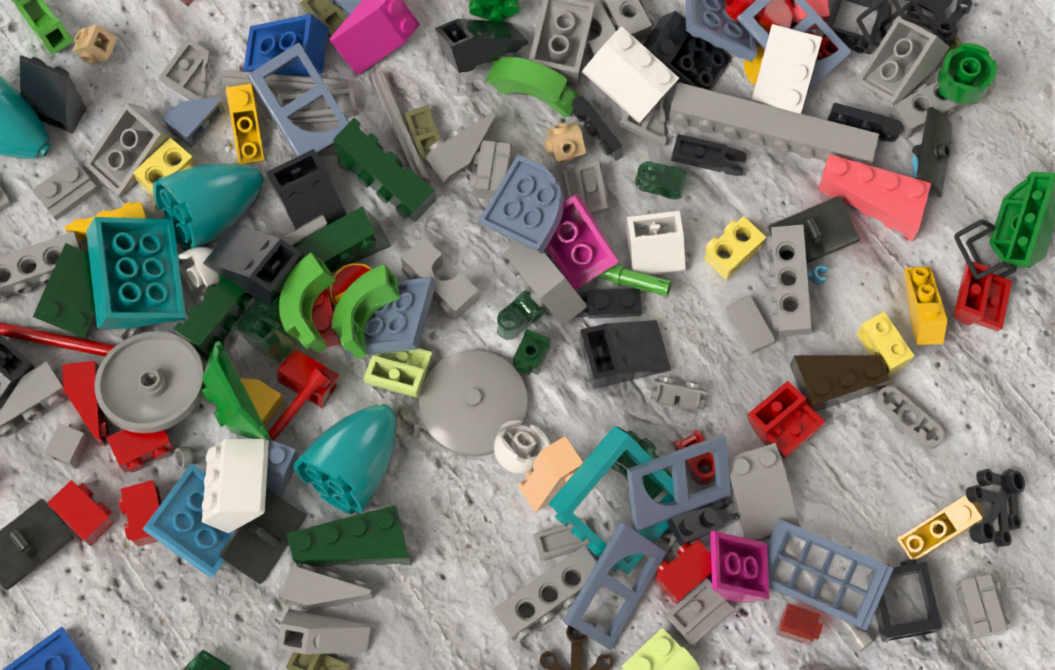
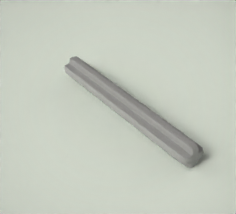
M225 70L222 73V83L226 86L252 84L247 77L250 72ZM271 74L264 78L270 89L309 91L316 87L311 76ZM321 77L329 90L348 88L346 79Z
M378 71L372 75L371 79L408 167L425 182L429 179L428 172L419 155L388 78L384 72Z

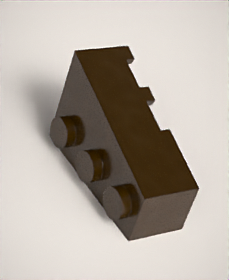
M794 355L790 363V368L800 393L807 399L806 403L815 412L878 392L886 387L890 381L880 355Z

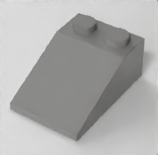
M543 0L529 60L558 72L567 79V83L578 85L595 3L582 0Z
M898 16L856 82L896 105L936 69L949 46L936 35L911 22L902 20Z
M125 103L84 166L115 194L122 196L137 182L133 172L169 138L175 141L177 136L143 106Z
M776 443L728 457L730 497L736 513L740 516L739 522L745 538L758 541L771 537L779 519L800 527L786 471Z

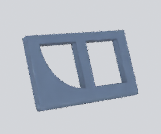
M756 0L742 14L738 15L737 20L766 49L769 34L753 17L771 0ZM794 0L808 15L794 30L805 32L815 23L839 49L831 56L815 62L807 91L809 93L821 79L852 51L805 0Z
M300 43L295 44L247 75L297 157L312 149L318 154L333 145L335 136L349 123ZM299 57L315 82L316 87L281 107L264 78ZM323 96L341 126L326 132H309L295 126L289 117Z
M719 435L627 469L634 530H642L731 495L727 439L725 436ZM713 450L716 486L688 496L685 460ZM671 466L675 501L668 503L654 501L645 490L642 476Z
M620 522L563 622L611 650L667 552L628 527L626 523ZM633 554L650 555L649 561L632 590L608 575L610 569L626 556ZM601 585L626 600L607 634L582 620L584 613Z

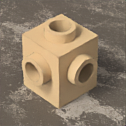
M96 24L78 31L74 39L76 43L72 51L80 55V59L86 63L95 64L108 60L111 56L117 37Z
M575 122L569 124L558 123L552 126V129L545 130L547 139L544 140L546 152L548 155H552L556 162H569L576 156L586 154L581 129Z

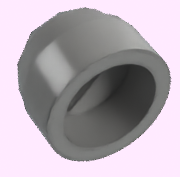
M181 447L175 450V461L180 470L187 469L191 463L193 465L197 463L198 455L195 454V449Z

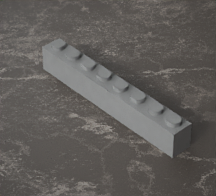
M679 82L669 114V121H673L679 126L688 125L696 127L702 132L723 134L729 139L738 138L746 140L752 145H765L773 147L779 152L789 151L803 158H816L823 160L825 163L830 154L871 166L879 137L878 133Z

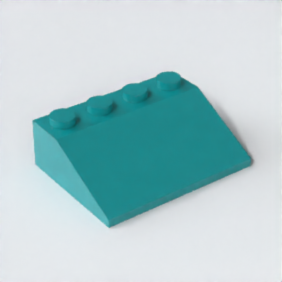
M94 217L86 229L97 329H130L185 320L186 314L173 219Z

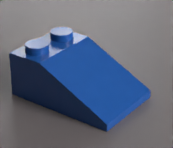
M312 14L250 26L243 71L253 72L295 44L300 43L317 72L321 74L323 73L329 28ZM299 57L272 73L310 76Z

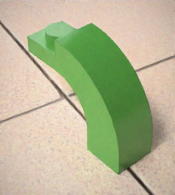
M11 0L27 25L51 55L73 42L60 20L55 17L43 0Z
M504 57L495 60L485 80L503 95L517 92L536 97L563 117L571 115L573 99L579 97L577 92L566 85L567 79L542 64L522 58Z
M310 253L288 275L280 295L279 313L286 333L299 340L306 349L312 348L321 353L328 346L313 323L312 309L317 297L336 280L325 263Z
M385 264L359 277L342 295L333 314L332 329L340 336L343 348L346 351H350L357 359L366 355L364 332L370 317L382 306L400 299L398 279Z

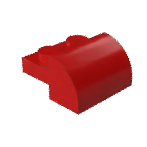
M972 261L978 274L990 268ZM965 263L954 317L959 322L968 326L974 323L997 332L1002 330L1012 280L993 273L979 280L975 279L967 263Z
M786 381L747 414L748 421L756 435L766 446L776 443L779 454L784 460L825 427V421L806 403L807 399L789 381Z

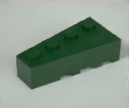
M354 117L333 139L338 158L337 163L344 171H352L364 187L368 188L370 186L376 191V195L384 203L390 202L396 207L395 210L404 219L409 217L412 221L416 222L436 201L435 191L409 167L404 170L402 162L392 151L385 153L383 147L378 143L379 139L372 133L368 136L363 133L359 127L361 123Z
M363 206L292 245L303 252L302 259L312 253L325 263L331 273L344 265L358 262L391 247L379 221Z
M220 274L218 284L213 283L204 291L203 302L198 306L193 304L188 310V320L184 324L178 322L173 328L178 336L188 341L197 352L207 358H210L216 342L221 341L224 347L225 338L229 333H233L240 323L239 318L244 311H248L255 301V296Z
M396 505L287 533L292 559L297 567L300 564L309 566L411 565Z

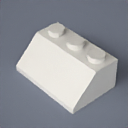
M772 24L752 100L801 114L822 37Z
M622 26L602 46L582 71L638 123L647 116L679 79Z
M225 439L208 449L206 455V476L204 479V500L202 503L203 523L230 533L265 513L268 440Z

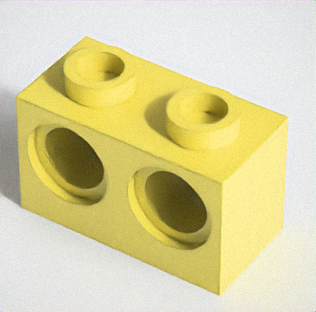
M169 138L133 174L138 184L154 197L152 182L156 178L194 167L196 164L188 152L172 138ZM175 160H182L178 165H171Z
M744 216L737 222L735 220L731 221L724 229L725 233L719 239L714 237L705 247L707 250L704 260L726 281L764 246L766 236ZM744 235L748 238V241H740L736 236ZM722 251L727 252L730 255V257L724 259L721 258L717 253Z
M885 312L864 322L856 334L870 355H880L888 376L908 366L914 357V354Z

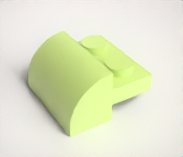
M418 348V350L372 355L364 376V383L418 398L432 359V352Z
M663 628L621 666L622 670H701L690 653L684 647H681Z

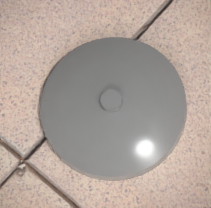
M161 331L140 333L120 342L105 356L95 378L96 399L105 416L124 430L136 433L162 431L185 419L199 403L203 394L201 389L205 388L202 380L205 372L204 365L195 348L182 337Z
M479 350L458 352L440 361L427 375L421 388L419 400L423 424L433 440L452 453L468 457H479L495 453L494 442L501 426L508 421L514 420L523 421L521 424L523 425L528 407L526 388L517 370L502 357Z

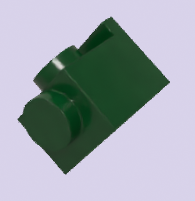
M526 329L513 357V365L516 366V369L524 374L530 375L534 373L538 375L551 348V339ZM530 349L536 353L534 355H528L526 353V350Z

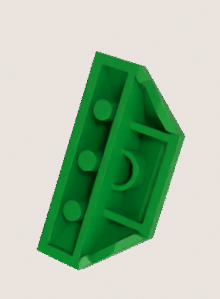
M1031 172L1026 176V180L1018 184L1003 198L995 222L996 229L992 232L989 241L990 246L1002 262L1010 263L1014 267L1031 268L1046 257L1055 228V173Z
M221 341L216 342L202 377L206 387L201 390L209 404L215 403L218 410L213 413L220 427L226 425L230 433L251 439H264L270 442L271 438Z

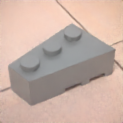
M517 242L504 252L510 261L506 264L515 277L519 274L522 276L518 281L527 292L531 289L534 291L530 296L539 307L545 304L562 326L587 307L585 302L544 252L543 254L538 253Z

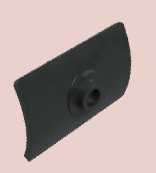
M929 107L926 114L922 144L915 145L912 152L919 159L917 177L931 183V186L937 192V196L941 197L947 159L951 153L952 124L942 112Z
M836 196L768 226L772 236L771 227L803 225L806 263L860 241L840 196ZM789 250L783 251L780 254L783 260H790L794 256V253Z
M266 487L265 513L237 528L220 552L219 557L252 580L262 584L289 543L287 533L297 531L306 516Z
M44 499L38 500L0 530V584L5 590L12 588L74 538Z

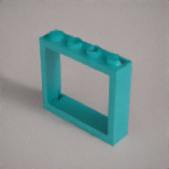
M615 426L548 503L557 512L556 519L565 527L570 524L573 527L570 532L581 542H584L586 539L589 542L586 547L598 557L601 556L607 544L573 512L623 452L637 465L653 460L630 435ZM663 469L647 474L666 493L660 501L661 503L675 501L673 479ZM668 520L636 532L652 543H655L669 526ZM645 554L626 556L619 560L611 569L614 572L620 569L628 575Z

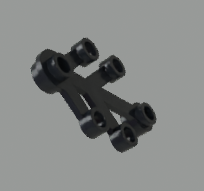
M915 0L921 11L924 8L934 14L935 20L924 15L928 22L926 27L931 29L932 34L939 37L946 44L956 38L958 33L956 25L965 14L971 11L973 4L972 0H958L956 10L947 19L945 11L954 0ZM910 7L906 12V16L920 20L918 14L911 13L915 11L914 7Z
M990 469L979 470L976 473V480L979 485L967 487L966 497L970 503L985 501L992 504L982 520L975 522L970 527V538L979 544L994 541L997 547L1009 546L1012 541L1009 531L1021 527L1017 495L1025 489L1024 477L1019 471L1012 469L1003 471L1002 475L993 473ZM992 484L1001 487L999 492L982 489V487ZM1007 500L1009 506V514H1007ZM998 517L999 530L995 531L993 523Z

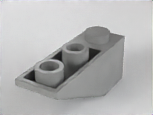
M494 112L488 116L484 114L479 115L471 121L472 125L467 129L462 126L450 134L452 138L444 142L443 139H440L429 147L431 151L426 159L442 183L458 175L469 165L495 117Z
M47 361L25 374L0 411V438L12 435L17 430V427L25 422L36 420L41 415V412L49 407L53 408L60 405L64 398L67 397L63 390L62 382Z
M300 564L299 567L291 565L280 595L283 602L307 610L373 598L372 590L368 589V584L353 580L352 584L341 581L342 576L331 572H326V575L315 573L316 568L306 564Z
M288 609L281 622L277 649L300 654L367 652L371 625Z

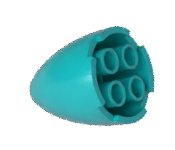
M0 75V155L17 159L44 158L51 149L49 144L50 137L44 124L35 110L20 95V92Z
M238 163L205 164L176 171L159 178V180L153 183V194L158 210L163 209L165 219H173L176 242L187 251L191 248L202 247L210 243L233 226L247 212L262 189L264 178L258 168L255 169L250 165Z
M376 404L358 410L332 425L313 441L294 463V470L304 484L310 482L311 486L321 494L319 498L334 508L350 515L355 511L361 514L376 493L389 466L396 438L397 419L394 416L395 411L386 404Z

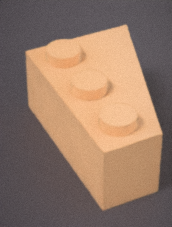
M566 436L541 450L532 464L535 470L533 473L531 470L525 474L527 479L518 485L535 513L548 505L583 463Z

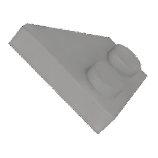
M187 38L160 74L159 81L189 100L203 99L209 51Z
M664 97L640 123L625 111L618 126L663 147L666 143V136L664 135Z

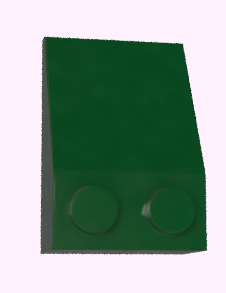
M65 243L33 317L85 338L95 315L89 252Z

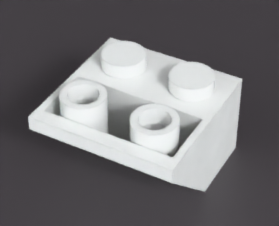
M680 211L627 217L626 235L632 271L648 275H658L686 270L684 234Z

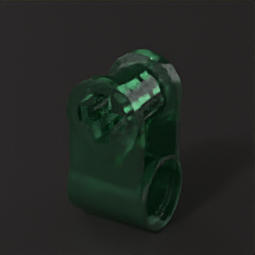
M646 161L639 165L635 185L642 192L660 195L673 200L681 199L687 172L677 166H667ZM645 175H649L650 179L645 178Z
M523 291L498 314L496 329L501 338L506 340L516 338L527 327L537 322L546 312V308L544 306L539 307L530 296V291ZM509 320L514 322L515 326L508 328L503 326L502 323Z

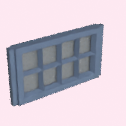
M780 519L767 545L770 589L860 629L868 630L894 570L893 567ZM786 543L791 552L784 549Z

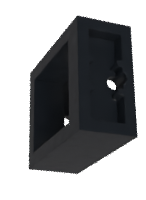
M835 0L827 25L848 48L860 54L866 53L871 55L874 46L869 45L863 35L833 26L842 0ZM879 0L845 1L870 8ZM889 0L875 9L878 10L870 34L873 41H876Z
M916 559L901 562L899 567H893L894 570L890 578L918 574L928 619L891 626L883 593L875 612L881 641L888 642L940 631L942 624L927 563H917ZM874 570L866 576L868 586L875 572Z

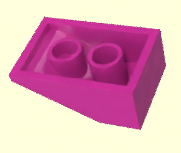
M362 0L329 40L352 71L359 75L403 45L420 24L403 0Z
M576 194L566 200L560 224L546 249L573 289L577 290L619 261L580 195Z
M711 531L712 589L725 600L738 603L770 599L767 543Z

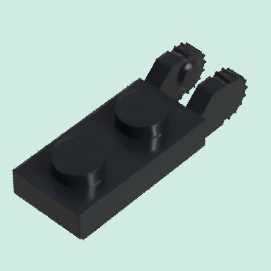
M581 96L575 97L572 102L574 115L579 122H586L584 126L592 137L596 135L601 141L599 146L606 156L611 155L615 161L623 157L622 144L599 114L586 101V98L584 99Z
M833 103L827 121L878 133V138L884 142H894L898 137V133L902 130L899 121L839 103Z
M677 134L671 161L716 172L722 171L728 175L741 176L743 168L737 164L724 162V159L726 157L732 161L743 162L746 160L747 155L743 151L729 148L728 145Z
M622 288L587 290V292L576 291L584 302L587 301L588 308L586 307L575 317L595 319L642 315L640 289Z
M727 497L714 504L712 502L669 519L667 523L679 546L708 536L711 531H720L725 526L739 520L740 516L738 513H731L721 519L717 512L727 508L732 503L730 498Z

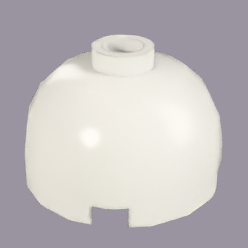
M208 247L191 248L178 256V260L181 259L182 261L179 268L183 281L191 292L196 288L201 294L197 298L202 301L204 291L208 286L213 283L218 284L220 281L219 274L203 264L213 251Z
M514 420L508 421L501 426L494 442L495 458L506 470L524 475L530 470L531 472L535 470L532 466L533 462L541 450L550 446V441L538 427L531 424L530 428L521 425L523 421Z

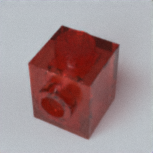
M788 603L784 607L776 635L810 645L813 639H819L823 626L822 623H819L821 614Z

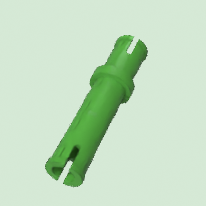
M620 264L618 266L613 265L596 277L611 281L616 286H630L664 297H668L672 287L671 280L626 269L624 265Z

